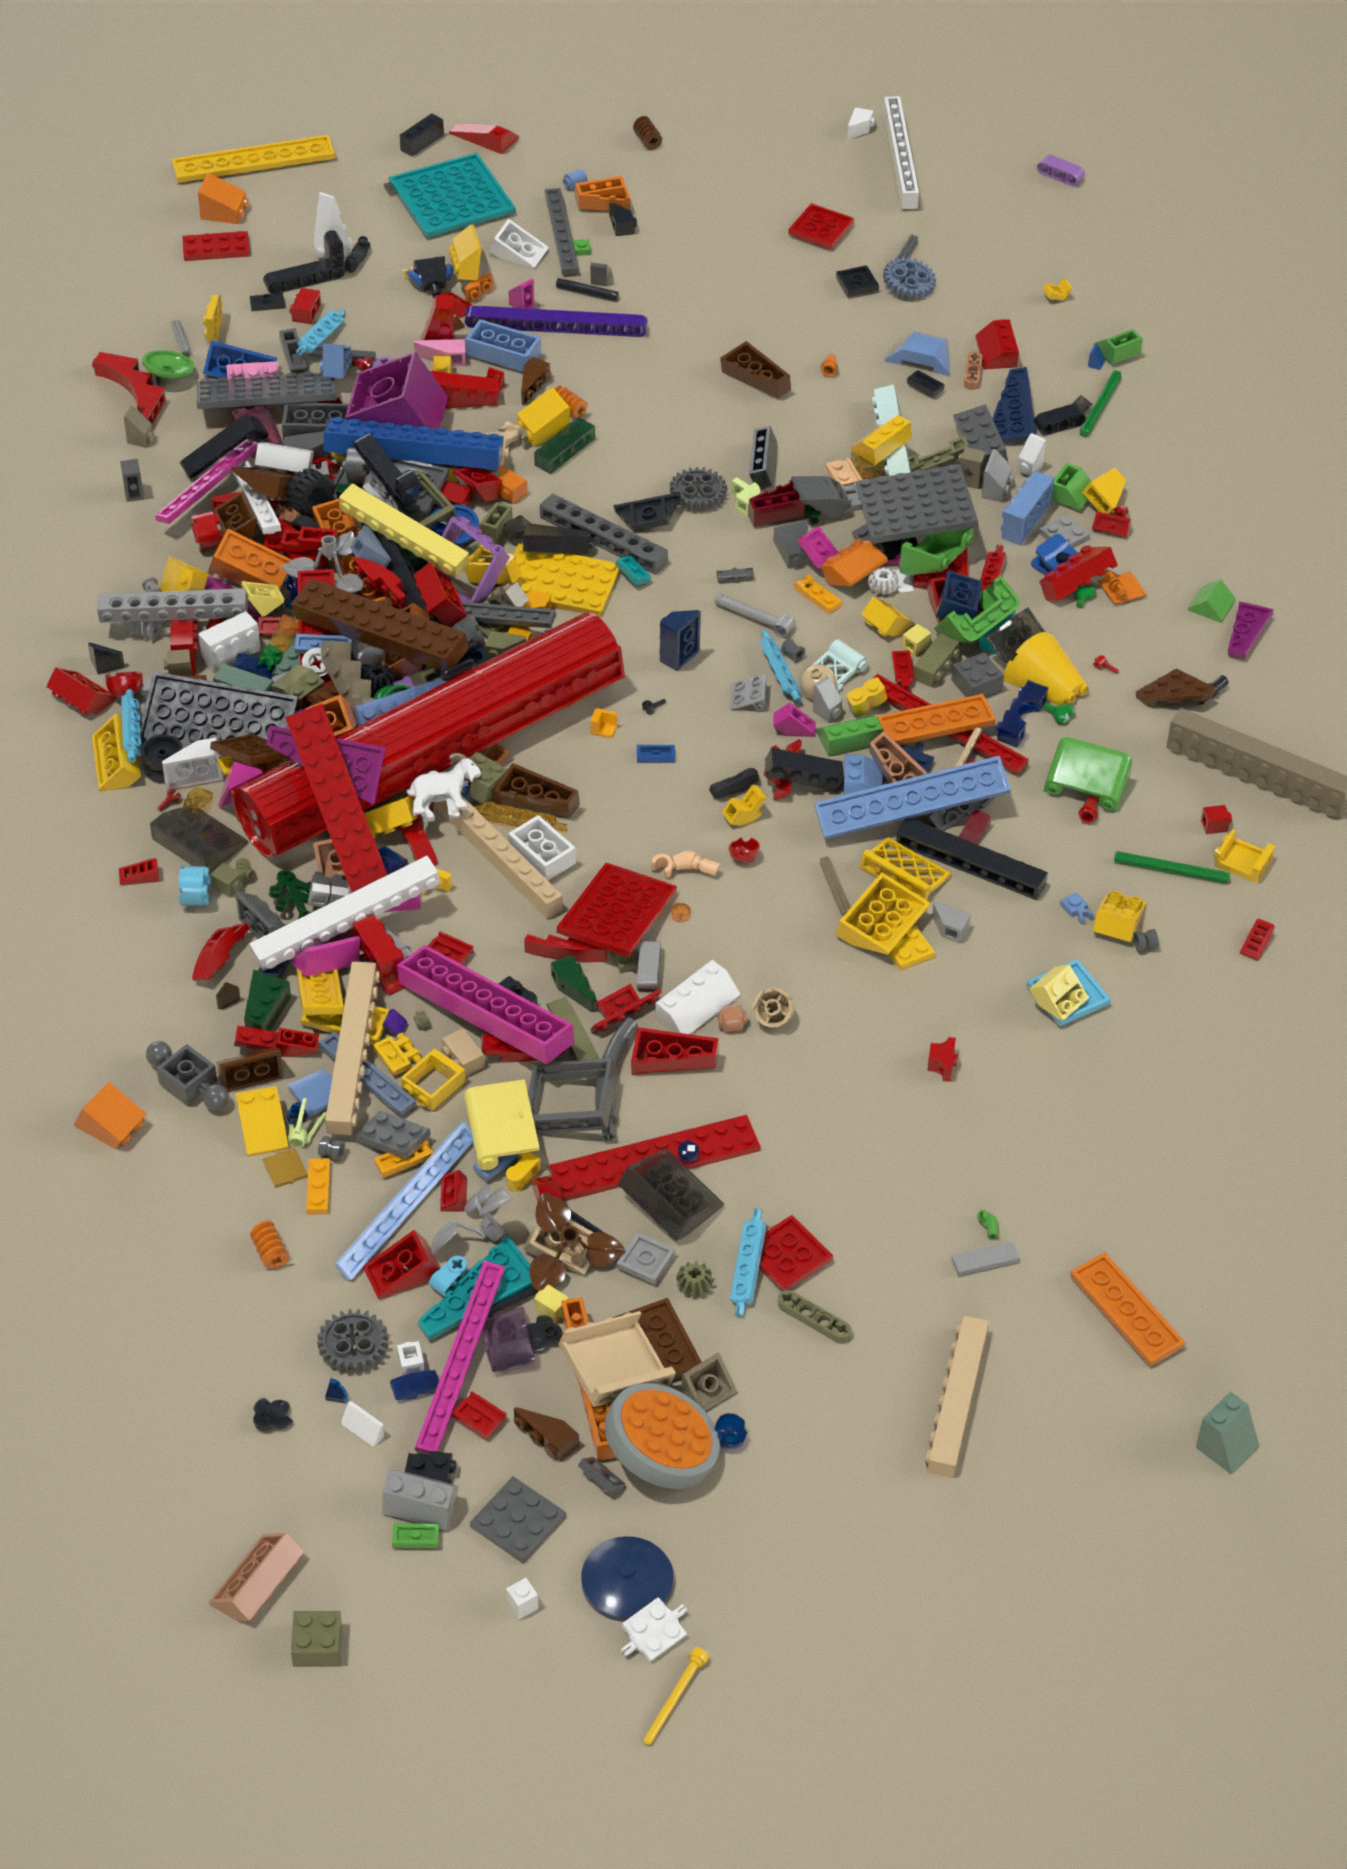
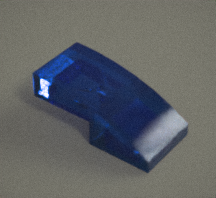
M238 653L234 664L235 668L271 680L273 677L272 671L275 668L273 665L271 670L268 671L266 670L268 667L266 664L258 665L260 658Z
M436 1370L410 1373L390 1381L395 1400L416 1399L418 1394L435 1393L439 1383Z

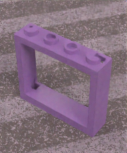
M462 516L461 518L451 517L441 537L455 544L463 529L494 554L473 597L453 582L461 602L482 603L488 598L510 556L504 552L505 549L502 546L494 544L491 537L483 535L481 529L469 524L470 521Z

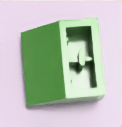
M1134 329L1098 341L1094 345L1098 344L1104 357L1114 365L1140 355L1143 338Z
M1066 463L1054 478L1052 500L1081 511L1089 501L1082 492L1091 482L1084 470Z

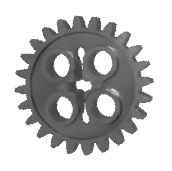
M689 467V471L683 469L682 474L677 472V477L673 476V481H670V493L680 492L681 500L678 506L685 505V509L691 507V511L695 508H698V511H701V508L708 510V506L714 508V504L720 505V501H724L727 484H725L726 480H722V475L718 476V472L712 473V469L705 471V467L702 470L696 467L695 470H692ZM697 479L699 480L700 498H697Z
M349 1309L348 1314L340 1311V1317L333 1314L332 1321L325 1320L326 1326L320 1327L321 1333H318L317 1341L319 1355L323 1356L324 1363L329 1361L330 1368L337 1365L338 1372L342 1368H345L346 1373H349L350 1369H354V1372L357 1373L358 1368L366 1371V1365L374 1367V1360L381 1362V1355H386L385 1349L388 1348L389 1341L387 1328L383 1326L382 1319L377 1320L376 1314L369 1317V1311H366L364 1314H361L360 1309L356 1313H352V1310ZM350 1326H354L356 1356L352 1355Z

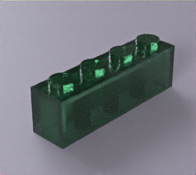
M578 417L534 452L535 466L552 474L595 439V425Z

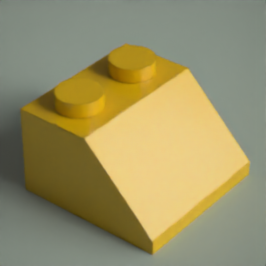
M874 596L861 613L866 618L865 622L872 627L876 626L879 628L877 631L885 637L887 635L896 637L915 624V622L892 604Z

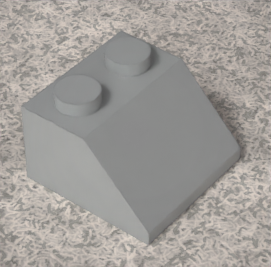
M995 449L992 450L984 471L982 498L1002 502L1004 496H1008L1010 488L1008 485H1012L1014 475L1011 474L1012 466Z

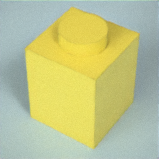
M916 624L903 634L902 648L906 651L910 650V653L916 657L930 646L931 632Z
M547 1285L543 1290L538 1291L534 1298L535 1311L541 1315L551 1317L556 1324L562 1318L561 1301L568 1300L569 1297L552 1286Z

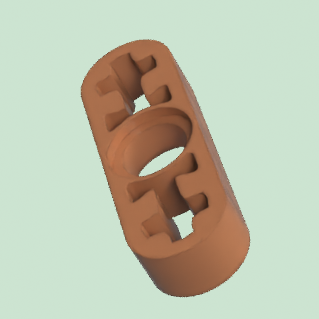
M970 352L967 355L964 387L969 390H975L979 387L982 355L979 352Z

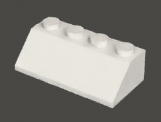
M711 960L656 1002L655 1019L672 1032L693 1034L717 1016L722 1007L730 1006L739 999L741 994L727 970L714 960Z

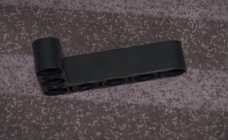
M334 230L325 233V259L265 274L263 282L270 294L282 293L343 277L345 274L344 248L338 233Z
M249 414L243 415L181 460L180 465L189 478H194L245 440L249 439L254 442H260L269 433L259 418Z
M370 433L353 442L358 454L401 509H405L418 501L419 480L412 470L402 475Z

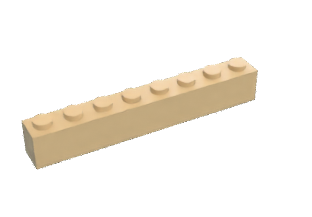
M963 1315L962 1323H957L955 1336H958V1340L952 1343L951 1354H954L953 1359L949 1358L946 1370L950 1374L949 1377H944L942 1389L946 1391L945 1395L940 1394L938 1402L941 1412H936L933 1426H937L936 1432L931 1431L929 1444H932V1449H927L925 1463H929V1473L954 1478L987 1337L988 1320Z

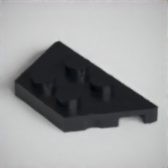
M676 492L613 505L615 513L633 531L668 525L681 500V494Z

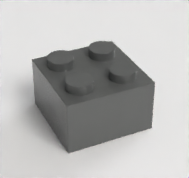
M983 652L953 664L951 681L965 697L983 694L986 698L1003 690L1004 674Z

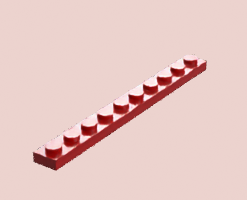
M879 674L873 677L879 678L885 687L886 701L902 710L932 705ZM974 729L949 734L948 736L966 746ZM982 732L972 749L986 758L1000 756L1003 767L1016 775L1029 762L1028 758Z

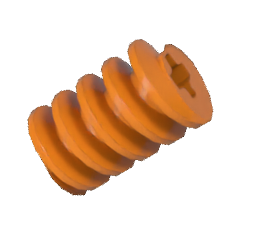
M560 385L555 388L556 392L570 407L571 418L577 419L586 412L588 403L578 397L577 394Z
M266 1220L255 1225L250 1232V1238L256 1247V1251L259 1253L263 1265L269 1269L285 1265L289 1261V1254L284 1247L283 1241H281L274 1223Z

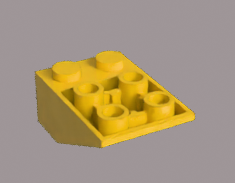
M1109 891L1097 910L1093 932L1131 942L1140 922L1146 901H1142L1141 898L1136 896H1124L1118 891Z

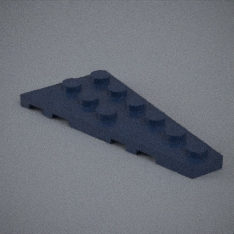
M1027 367L1009 370L1005 388L1002 390L1001 399L998 401L992 418L1004 444L1027 441L1031 433L1036 435Z

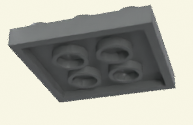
M512 1476L470 1521V1528L521 1563H524L566 1517V1512Z

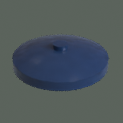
M631 1536L613 1538L598 1545L586 1558L581 1573L582 1591L587 1602L596 1612L608 1619L625 1622L658 1597L664 1605L667 1603L673 1589L672 1565L667 1555L657 1545L648 1540Z

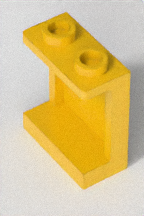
M1232 829L1229 835L1226 834L1224 836L1222 846H1218L1215 850L1214 857L1216 860L1214 866L1258 883L1273 859L1275 845L1268 843L1265 849H1261L1235 837L1236 830Z

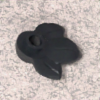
M546 1315L538 1316L536 1323H529L520 1331L525 1338L530 1340L526 1349L528 1353L544 1351L548 1345L559 1343L562 1337L561 1327L554 1324L553 1319Z
M261 1398L254 1405L255 1415L253 1423L260 1431H268L272 1427L286 1428L293 1423V1420L286 1416L289 1410V1403L287 1401L274 1400L270 1403L266 1398Z

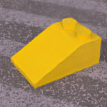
M168 556L160 588L163 592L204 590L209 573L172 556Z
M277 1086L235 1093L247 1157L289 1149Z

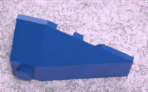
M211 340L203 374L227 378V365L277 362V357Z

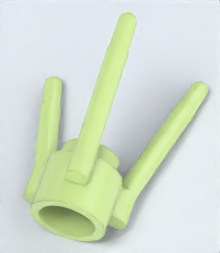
M306 1098L302 1100L297 1125L295 1128L294 1124L289 1126L287 1139L292 1146L299 1148L303 1147L305 1143L310 1144L312 1136L323 1122L327 1113L324 1112L308 1134L307 1129L301 1126L306 1107Z

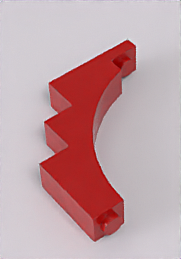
M99 352L92 362L95 375L112 380L128 390L137 403V410L153 425L166 402L164 387L152 385L151 373L139 370L137 358Z

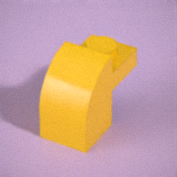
M752 785L743 799L731 798L722 813L731 825L744 826L754 822L762 815L760 807L767 797L758 785Z

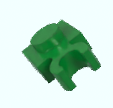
M268 644L260 655L258 665L266 664L268 666L266 670L269 671L273 665L276 666L285 652L276 646Z

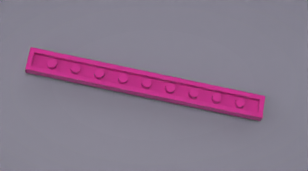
M487 1261L483 1262L415 1445V1451L430 1455V1451H439L504 1274L505 1266Z

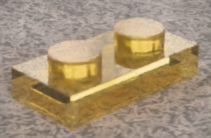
M283 614L269 644L286 652L299 628V620Z

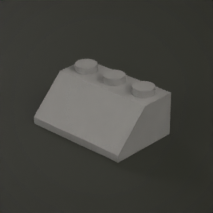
M388 1469L383 1489L382 1514L419 1524H439V1529L448 1531L459 1486L396 1469Z

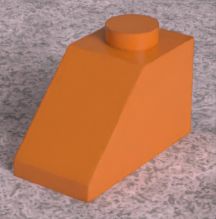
M500 465L499 478L503 480L500 496L514 504L527 494V480Z

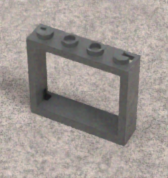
M613 1059L551 1062L547 1065L545 1063L534 1064L528 1097L536 1134L607 1130L618 1073ZM605 1077L599 1110L538 1114L545 1081Z

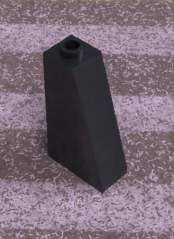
M527 523L522 552L588 554L589 548H593L594 538L590 537L591 531Z

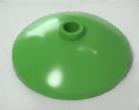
M151 351L146 353L142 360L143 366L148 372L165 380L187 377L194 370V363L190 358L174 351Z

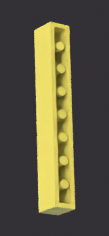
M351 484L340 495L339 507L344 513L350 514L359 522L370 526L372 530L380 532L387 539L395 541L402 548L410 550L417 557H422L429 563L431 562L446 574L456 578L468 566L469 553L358 486Z

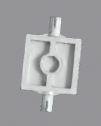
M658 1597L623 1622L621 1627L628 1634L630 1640L627 1645L620 1648L621 1653H624L623 1656L627 1657L634 1650H637L651 1663L686 1637L687 1633L679 1624L678 1618L688 1612L687 1608L681 1604L671 1611Z

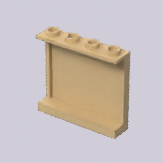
M640 1311L635 1313L629 1312L615 1318L609 1317L596 1323L590 1322L577 1328L571 1327L566 1329L561 1337L559 1345L593 1407L613 1402L623 1390L635 1384L654 1383L669 1387L675 1377L676 1372L673 1367L664 1368L638 1323L642 1314Z

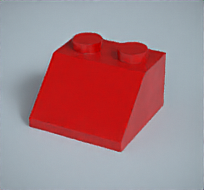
M474 467L453 471L460 484L471 488L472 494L479 497L481 501L489 503L499 500L503 480L483 468Z

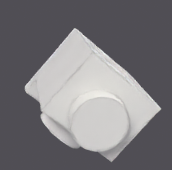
M419 1341L397 1345L403 1379L425 1375Z

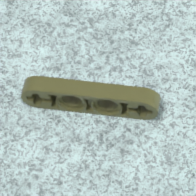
M784 1290L779 1293L778 1307L781 1311L839 1344L847 1343L850 1340L852 1328L847 1322L793 1291ZM807 1308L811 1310V1313L803 1315L800 1313V1310ZM827 1319L829 1324L825 1326L820 1325L818 1320Z

